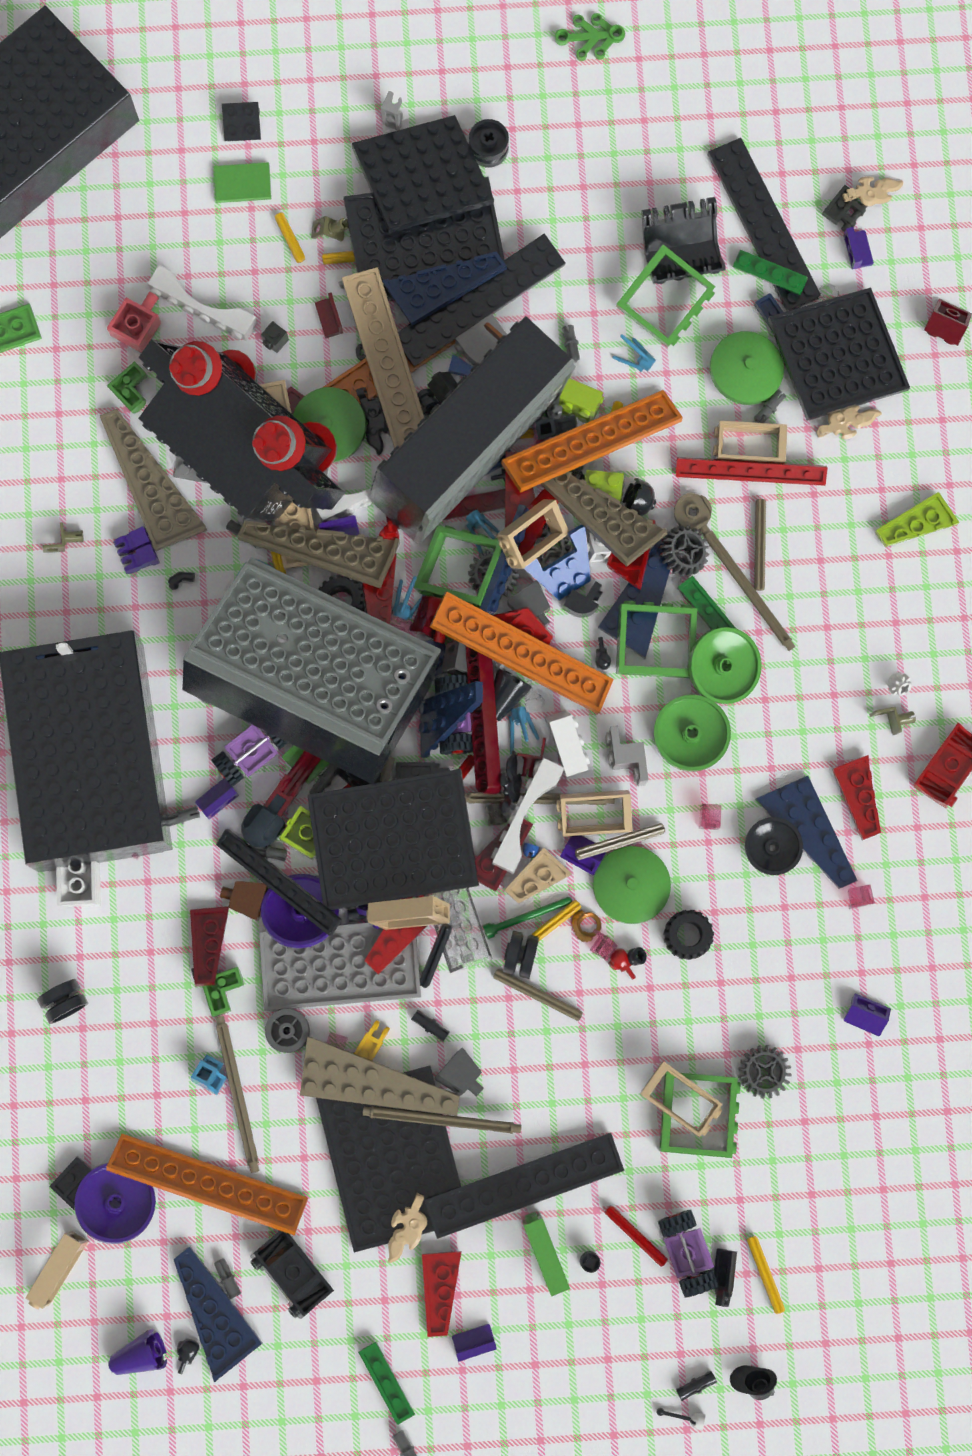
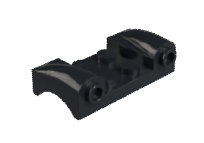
M279 1231L250 1255L252 1259L250 1263L257 1271L259 1269L261 1271L265 1270L288 1299V1311L294 1318L302 1319L334 1291L289 1233Z

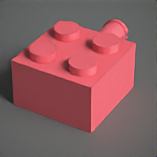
M148 292L141 305L126 297L107 327L110 336L142 353L161 324L158 314L151 311L159 297L152 292Z

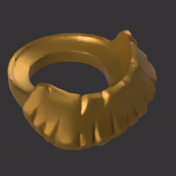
M583 910L573 915L572 928L575 935L582 942H591L593 937L601 930L600 918L592 912H584ZM586 917H591L596 921L597 927L592 933L582 931L580 923Z

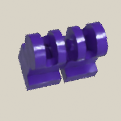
M144 526L113 541L116 548L122 547L117 551L118 555H127L121 559L123 565L129 564L124 567L126 574H132L148 566L160 564Z

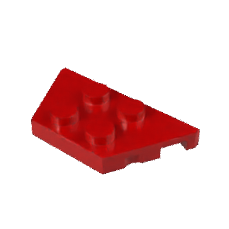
M650 548L627 567L611 552L608 557L607 567L636 588L641 589Z
M529 607L493 615L550 645L553 634Z

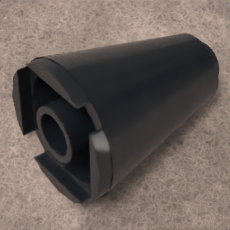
M503 668L497 670L494 679L496 716L498 721H501L532 688L528 683Z

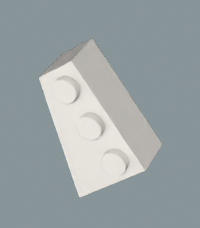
M566 710L544 717L549 725L552 740H554L556 752L561 766L564 767L563 772L566 777L589 770L587 766L590 763L587 753H583L581 746L584 745L581 734L578 735L576 731L578 727L576 717H572Z

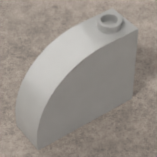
M490 314L455 338L456 345L454 347L459 355L463 354L473 366L477 362L481 363L489 349L493 350L497 345L498 340L484 327L486 322L490 323L502 335L507 336V333L493 314Z

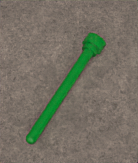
M570 897L563 898L498 924H490V922L484 924L482 927L487 940L494 938L498 931L567 906L572 902V899Z

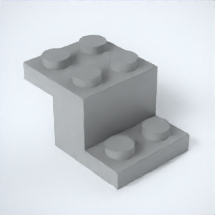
M618 725L610 726L609 731L605 735L606 747L610 746L608 764L612 765L613 770L634 768V782H637L638 786H646L649 779L644 742L620 744Z

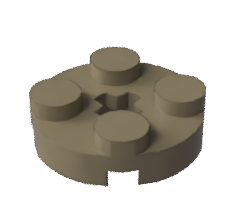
M695 493L684 494L678 499L674 507V518L679 526H690L691 529L697 528V530H700L708 524L711 518V504L703 495L700 496ZM689 508L697 509L696 516L688 514Z

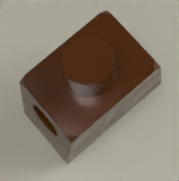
M235 881L233 889L222 887L220 898L230 900L228 908L255 921H259L262 900L268 890V886L264 883Z

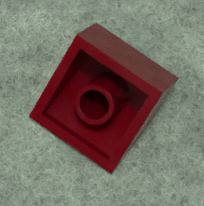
M938 299L924 331L932 337L944 339L947 344L958 346L968 328L972 313L942 299Z

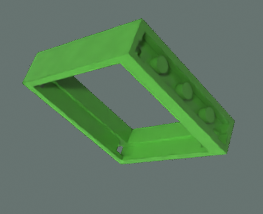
M662 245L618 301L616 307L668 348L670 344L674 346L681 338L678 336L681 330L686 331L692 324L689 321L692 316L695 315L697 317L703 310L701 306L705 300L709 302L714 296L715 292L713 290L716 286L665 245ZM664 256H667L707 288L669 338L626 305Z
M437 525L413 588L419 594L436 598H443L444 593L449 592L480 609L502 551L498 538L490 539L484 534L478 533V535H474L468 530L462 529L458 531L448 525H445V527ZM446 537L495 549L477 596L428 584Z
M624 601V604L619 605L616 674L690 678L688 664L687 669L625 665L627 611L690 615L689 662L691 650L696 643L697 608H692V605L689 604L673 607L671 603H662V606H654L653 602H643V605H635V601Z
M666 1072L663 1105L672 1111L674 1078L676 1077ZM681 1073L689 1080L730 1083L726 1151L669 1146L671 1117L663 1111L659 1151L732 1158L733 1154H736L737 1143L733 1141L734 1134L738 1132V1122H735V1114L739 1113V1102H736L737 1094H740L741 1083L735 1077Z
M532 1212L525 1215V1220H522L551 1297L569 1290L568 1281L541 1214Z

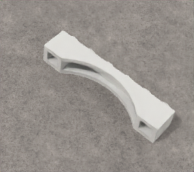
M158 265L148 282L150 292L159 298L162 296L171 305L183 307L182 309L188 314L192 315L194 313L198 315L199 319L205 323L211 322L215 324L214 326L220 331L224 332L226 330L230 332L231 336L237 340L243 339L247 341L257 324L256 316L241 308L217 309L197 302L183 290L175 273Z
M371 488L360 493L343 495L332 510L315 509L322 523L338 519L344 515L348 517L354 514L356 509L360 507L366 508L371 505Z
M543 758L542 762H537L533 770L536 774L533 779L529 778L525 789H527L525 797L520 796L516 805L519 809L516 814L512 813L508 821L510 827L508 831H503L499 839L502 844L499 849L495 848L492 853L493 865L514 874L522 857L520 828L524 816L530 806L540 796L556 788L564 767Z

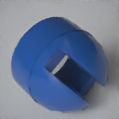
M524 843V855L527 857L530 853V858H534L539 851V847Z

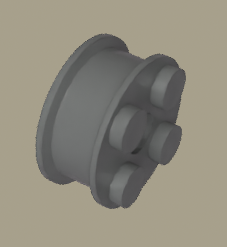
M292 1009L276 1011L270 1016L265 1026V1036L268 1043L279 1052L292 1053L300 1050L306 1044L307 1037L310 1035L307 1019L300 1012ZM289 1027L290 1033L286 1035L284 1030Z

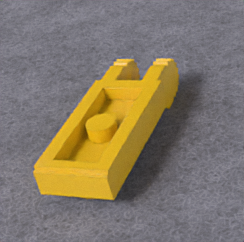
M376 1020L369 1032H366L354 1054L373 1061L383 1045V1040L390 1028H384L379 1039H376L372 1036L379 1027L380 1022Z

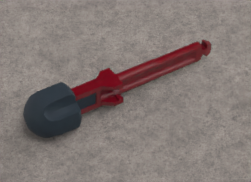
M303 751L288 774H285L265 804L263 806L254 804L241 824L243 838L250 845L265 847L277 839L285 828L284 820L281 817L302 790L303 784L320 762V758Z

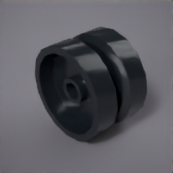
M484 119L477 122L469 133V147L478 165L485 168L495 167L506 159L509 151V133L506 127L493 119Z
M513 931L505 952L504 960L506 961L503 973L513 975L518 963L521 964L519 976L530 979L539 937L529 935L526 945L523 946V933Z
M76 979L59 984L37 998L42 1009L50 1008L45 1014L49 1024L61 1021L89 1004L85 995H75L80 990Z

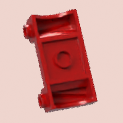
M960 723L956 724L914 783L915 789L944 808L948 806L953 807L958 799L956 797L957 791L972 772V734Z

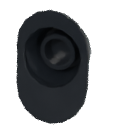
M743 1365L733 1370L730 1375V1383L738 1392L749 1394L755 1400H765L770 1396H774L777 1376L770 1369Z

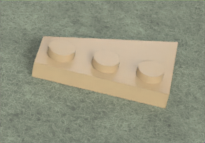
M543 848L504 891L520 904L569 877L572 873Z

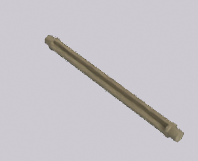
M707 525L702 527L700 531L704 535V539H707L708 544L782 645L788 651H791L796 647L791 641L792 638H790L714 532Z
M479 792L465 793L468 804H500L504 800L503 793L496 795L480 794ZM520 793V796L525 797L526 793ZM545 793L533 804H556V801L560 800V794L569 793ZM615 798L567 801L565 804L607 805L615 804Z
M224 1016L215 1018L217 1034L244 1145L247 1165L250 1167L251 1173L258 1172L259 1160L253 1141L228 1025L225 1023Z
M374 1106L363 1108V1116H371L370 1118L489 1130L510 1134L521 1133L522 1126L521 1124H514V1122L491 1121Z

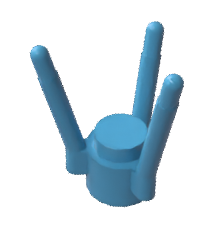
M621 334L620 337L640 355L637 359L639 365L615 355L612 358L634 367L640 372L643 369L648 372L656 361L653 358L654 356L648 353L635 338H632V341L635 343L633 344Z
M478 510L473 511L466 517L468 521L466 526L474 535L476 534L473 528L477 530L482 527L492 539L496 538L485 523L497 534L500 532ZM475 544L478 552L484 555L481 546Z
M416 576L413 577L403 603L400 602V604L403 580H399L395 605L392 611L394 612L393 616L402 621H407L408 618L412 619L422 599L421 596L410 610L411 606L407 605V602L415 585Z
M523 706L512 709V716H509L510 755L514 750V723L521 725L526 742L529 740L525 727L527 722L536 740L540 739L529 712H526V708Z

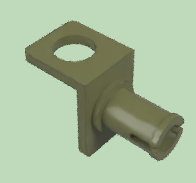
M327 216L313 221L311 238L316 239L326 235L338 241H343L344 231L349 228L348 221L345 218L337 221ZM320 224V230L316 232L317 226Z
M61 522L62 544L43 545V553L65 552V545L67 543L84 542L83 530L66 532L63 528V522Z
M896 707L876 710L869 714L870 717L887 714L892 735L902 732L901 725L915 723L916 717L910 718L915 715L913 711L898 714Z

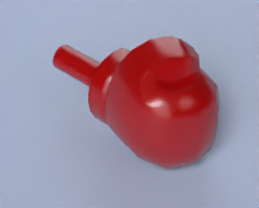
M388 521L387 525L380 531L379 536L383 537V539L395 540V538L399 539V531L392 524V521Z
M622 948L614 950L609 955V966L613 970H620L621 972L626 970L631 979H635V974L629 968L631 964L628 961L626 951Z

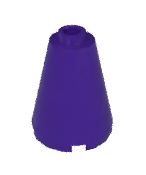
M154 1329L147 1330L111 1355L108 1362L110 1371L116 1375L165 1368L167 1359L164 1360L163 1354L167 1352L158 1332L153 1333Z

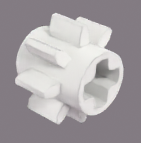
M900 672L891 675L887 684L890 687L889 691L893 695H906L911 689L912 683L909 681L911 678L906 673L902 675Z

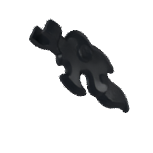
M362 387L356 389V393L360 399V405L365 412L366 420H368L366 440L376 450L377 455H381L384 443L380 436V431L387 433L388 426L380 401H369L367 389Z
M514 750L507 759L506 772L503 771L500 776V785L504 787V800L500 803L499 809L503 813H506L507 807L512 811L515 810V803L520 798L522 787L521 774H517L518 759Z

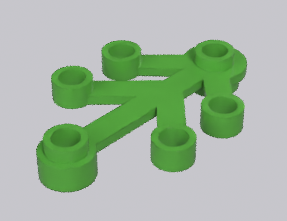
M594 13L591 16V24L585 21L582 15L574 16L573 25L577 28H583L587 31L585 33L569 34L566 29H559L555 33V42L560 46H564L568 42L589 40L582 48L577 50L576 58L579 61L586 60L587 53L600 39H606L601 47L595 49L594 56L598 60L605 57V52L613 43H620L625 38V30L622 26L610 25L599 13ZM580 19L581 22L577 23L575 20ZM593 26H601L605 31H598ZM601 51L603 54L598 55L597 52Z

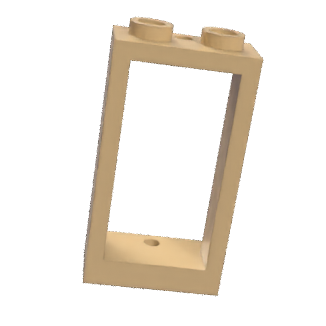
M719 421L718 427L714 428V438H717V445L713 447V456H716V459L772 463L786 462V424ZM723 431L777 434L776 457L722 454Z
M543 499L496 534L499 546L503 549L508 565L511 568L523 569L567 536L569 529L556 500ZM544 515L552 534L521 556L513 537Z
M629 790L560 794V800L556 801L557 812H561V819H557L558 831H562L563 837L633 832L631 794ZM622 798L623 823L567 827L565 802Z
M434 896L368 903L366 916L368 923L385 930L450 923V904Z
M664 1061L661 1062L640 1092L641 1096L697 1137L705 1136L711 1128L709 1125L713 1118L717 1119L722 1112L720 1108L722 1103ZM666 1072H669L713 1104V1107L697 1129L650 1095Z
M73 1231L63 1235L25 1298L29 1300L28 1304L35 1309H43L52 1303L88 1244V1240Z

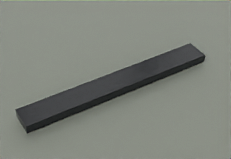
M230 829L224 830L216 844L220 849L327 935L331 936L334 934L342 920L339 916Z

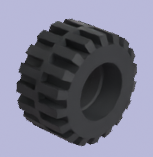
M336 575L337 578L333 579L331 576L329 581L324 580L322 582V587L319 586L318 590L330 596L338 592L348 593L352 597L350 606L364 611V593L361 585L356 583V580Z
M683 910L669 919L665 925L663 935L664 943L667 945L666 948L672 952V955L679 957V959L692 960L704 955L711 948L710 946L714 940V931L712 930V923H709L707 916L704 917L703 913L695 912V910ZM690 923L697 927L700 933V939L697 944L685 946L679 941L677 932L681 925Z

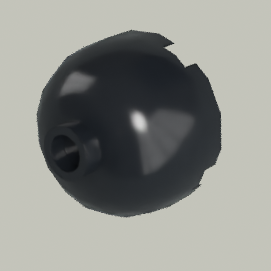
M635 478L636 482L629 484L622 502L626 503V508L634 509L638 512V515L644 516L650 510H653L656 505L655 492L648 482Z

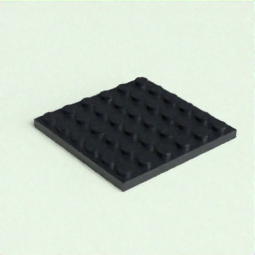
M455 115L352 143L353 152L389 233L494 204L493 195Z
M871 287L769 316L768 322L806 421L906 392L910 389Z

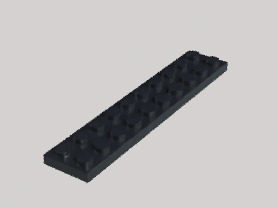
M742 138L708 151L707 155L758 256L808 277L800 295L773 285L785 310H794L821 298V294Z
M545 233L505 259L506 270L413 326L409 324L398 332L404 354L413 367H416L484 318L496 313L565 266V261Z
M607 1133L425 1199L424 1202L436 1238L439 1239L625 1170L611 1133Z

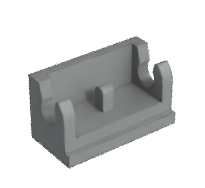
M388 91L381 107L382 125L398 131L403 120V113H399L402 98L399 97L398 102L393 104L394 93Z

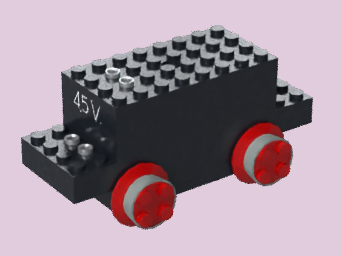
M151 339L138 358L143 362L142 365L147 370L155 372L157 374L156 378L164 384L138 418L143 422L142 426L146 430L156 434V439L159 442L170 447L169 451L177 457L180 456L185 466L190 469L193 468L197 472L196 476L202 481H207L211 485L210 489L217 494L220 493L224 497L223 500L228 505L234 506L238 510L237 513L244 519H264L268 521L279 519L292 501L299 508L332 510L345 494V491L324 473L334 462L338 449L334 435L328 427L318 422H300L257 383L258 375L253 362L248 355L239 350L229 349L217 352L213 346L203 341H192L183 346H177Z

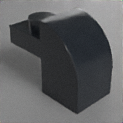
M575 415L559 419L552 417L535 421L537 436L540 441H546L578 427Z
M595 581L586 597L572 590L562 610L579 618L591 616L599 607V604L594 602V600L598 601L603 593L601 591L602 584Z

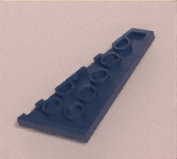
M497 252L476 256L471 260L456 261V264L448 266L445 264L417 271L416 274L408 276L401 275L393 280L385 279L382 280V283L411 326L503 272L507 269V266Z
M661 540L649 552L641 589L628 583L598 626L600 630L617 640L618 609L619 605L624 604V601H635V605H643V602H653L654 606L661 605L670 570L667 569L668 564L662 563L665 558L659 556L663 552L659 548L663 545ZM627 611L626 647L646 659L658 613Z
M475 681L422 701L419 706L421 757L428 758L430 751L436 750L438 743L445 741L458 727L457 724L466 719L465 715L468 712L472 713L483 702V682Z
M809 776L755 799L771 817L785 819L798 829L803 841V850L838 889L858 881Z
M190 1246L173 1260L192 1312L213 1381L216 1382L263 1344V1342Z

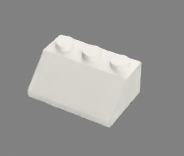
M91 861L90 865L81 863V866L78 867L69 865L68 867L56 868L57 906H101L100 863Z

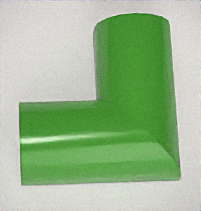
M134 361L112 380L107 387L135 414L146 404V399L135 387L148 375Z
M239 967L217 973L215 985L203 986L212 1017L231 1012L226 992L244 986V980Z

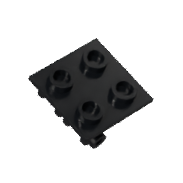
M258 102L222 104L224 141L261 140L260 108Z

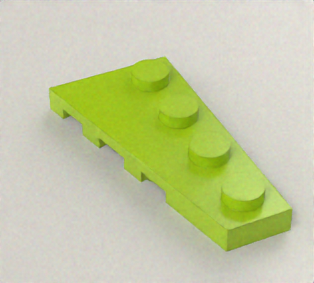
M937 492L878 528L875 533L884 547H888L958 525L960 522L941 494Z

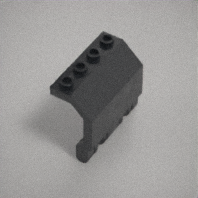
M715 197L706 198V201L705 199H700L701 212L695 213L693 201H688V205L687 202L671 204L670 210L668 205L663 206L664 219L659 220L656 207L652 208V215L650 209L641 210L644 253L647 264L661 246L665 245L701 275L708 273L717 274L720 271L726 270L718 245L717 202ZM667 256L662 258L649 275L653 284H663L670 280L680 281L686 277H692Z

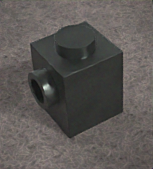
M274 321L261 334L262 344L267 349H272L276 353L289 340L287 332Z
M449 371L435 373L431 377L432 380L427 384L439 402H443L445 395L450 390L454 391L458 386Z

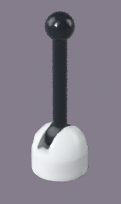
M658 1408L656 1411L658 1416L666 1415L690 1421L693 1428L703 1431L706 1414L695 1413L688 1417L664 1411L663 1408Z

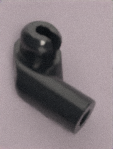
M177 572L169 578V588L172 590L178 589L179 583L182 581L194 582L195 573Z

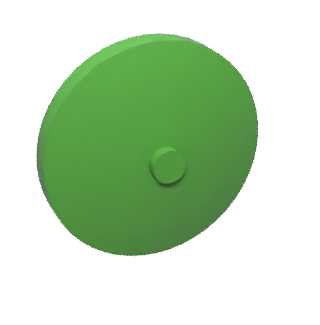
M741 331L728 335L719 342L710 359V375L717 390L727 399L742 405H754L769 399L779 388L784 375L783 359L777 347L766 337L754 332Z
M334 387L316 389L302 398L293 413L302 423L318 422L329 428L334 435L338 447L337 456L333 463L343 461L352 456L359 449L365 438L367 428L365 412L357 399L342 389Z
M730 627L715 628L703 634L694 644L688 662L689 676L697 692L701 696L719 704H732L746 698L756 687L762 667L761 656L755 642L743 631Z
M683 695L671 700L659 712L654 724L653 736L659 754L668 764L683 771L696 772L712 767L724 756L730 744L731 727L727 715L713 700L700 695Z
M636 846L622 847L610 852L601 861L593 879L594 896L599 907L610 918L625 924H639L654 918L666 905L671 890L670 875L663 861L653 852Z

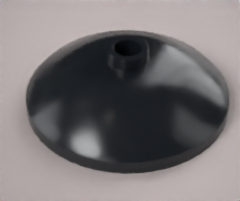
M769 817L758 821L750 828L745 838L744 847L748 861L756 870L767 875H782L789 872L798 864L803 853V841L798 829L792 823L782 818ZM770 844L775 846V851L769 850Z

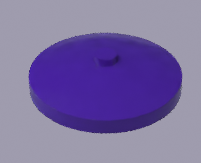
M310 874L289 875L292 880L323 904L319 877ZM268 889L261 904V918L266 932L272 939L287 947L307 948L322 942L329 936L273 890ZM339 909L331 910L337 916H339Z
M108 1163L90 1171L78 1186L74 1202L75 1215L81 1228L93 1239L106 1244H121L135 1239L147 1228L154 1215L156 1197L153 1186L107 1171L106 1166Z

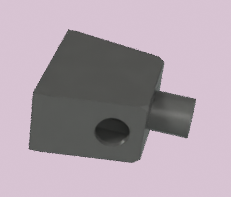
M537 580L507 600V605L512 610L529 607L545 626L550 624L549 619L545 615L550 611V605Z
M458 641L447 643L442 672L455 676H467L466 648L464 644Z
M463 1048L456 1052L434 1078L437 1082L460 1096L469 1090L477 1097L484 1089L476 1081L482 1073Z

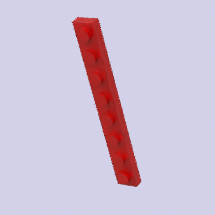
M677 457L675 476L826 486L828 467L824 465Z

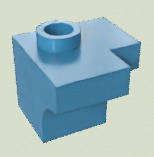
M206 1054L193 1072L191 1081L218 1095L227 1080V1077L220 1073L224 1064Z

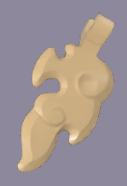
M865 176L858 180L861 186L857 185L856 189H847V193L842 196L845 202L859 198L865 206L884 204L892 199V196L888 195L887 192L899 190L903 186V181L884 178L877 180L874 187H871L870 182L874 178Z
M859 406L828 415L829 425L818 427L816 434L818 438H821L832 432L834 435L841 433L842 439H849L857 434L856 430L852 431L848 428L849 425L857 429L869 426L876 417L882 415V412L877 409H868L858 413Z
M416 1193L411 1208L406 1207L405 1213L397 1210L393 1215L392 1227H395L398 1223H403L404 1227L396 1229L389 1240V1263L395 1262L400 1258L405 1244L409 1245L410 1250L418 1245L422 1231L427 1225L426 1216L419 1211L424 1195Z

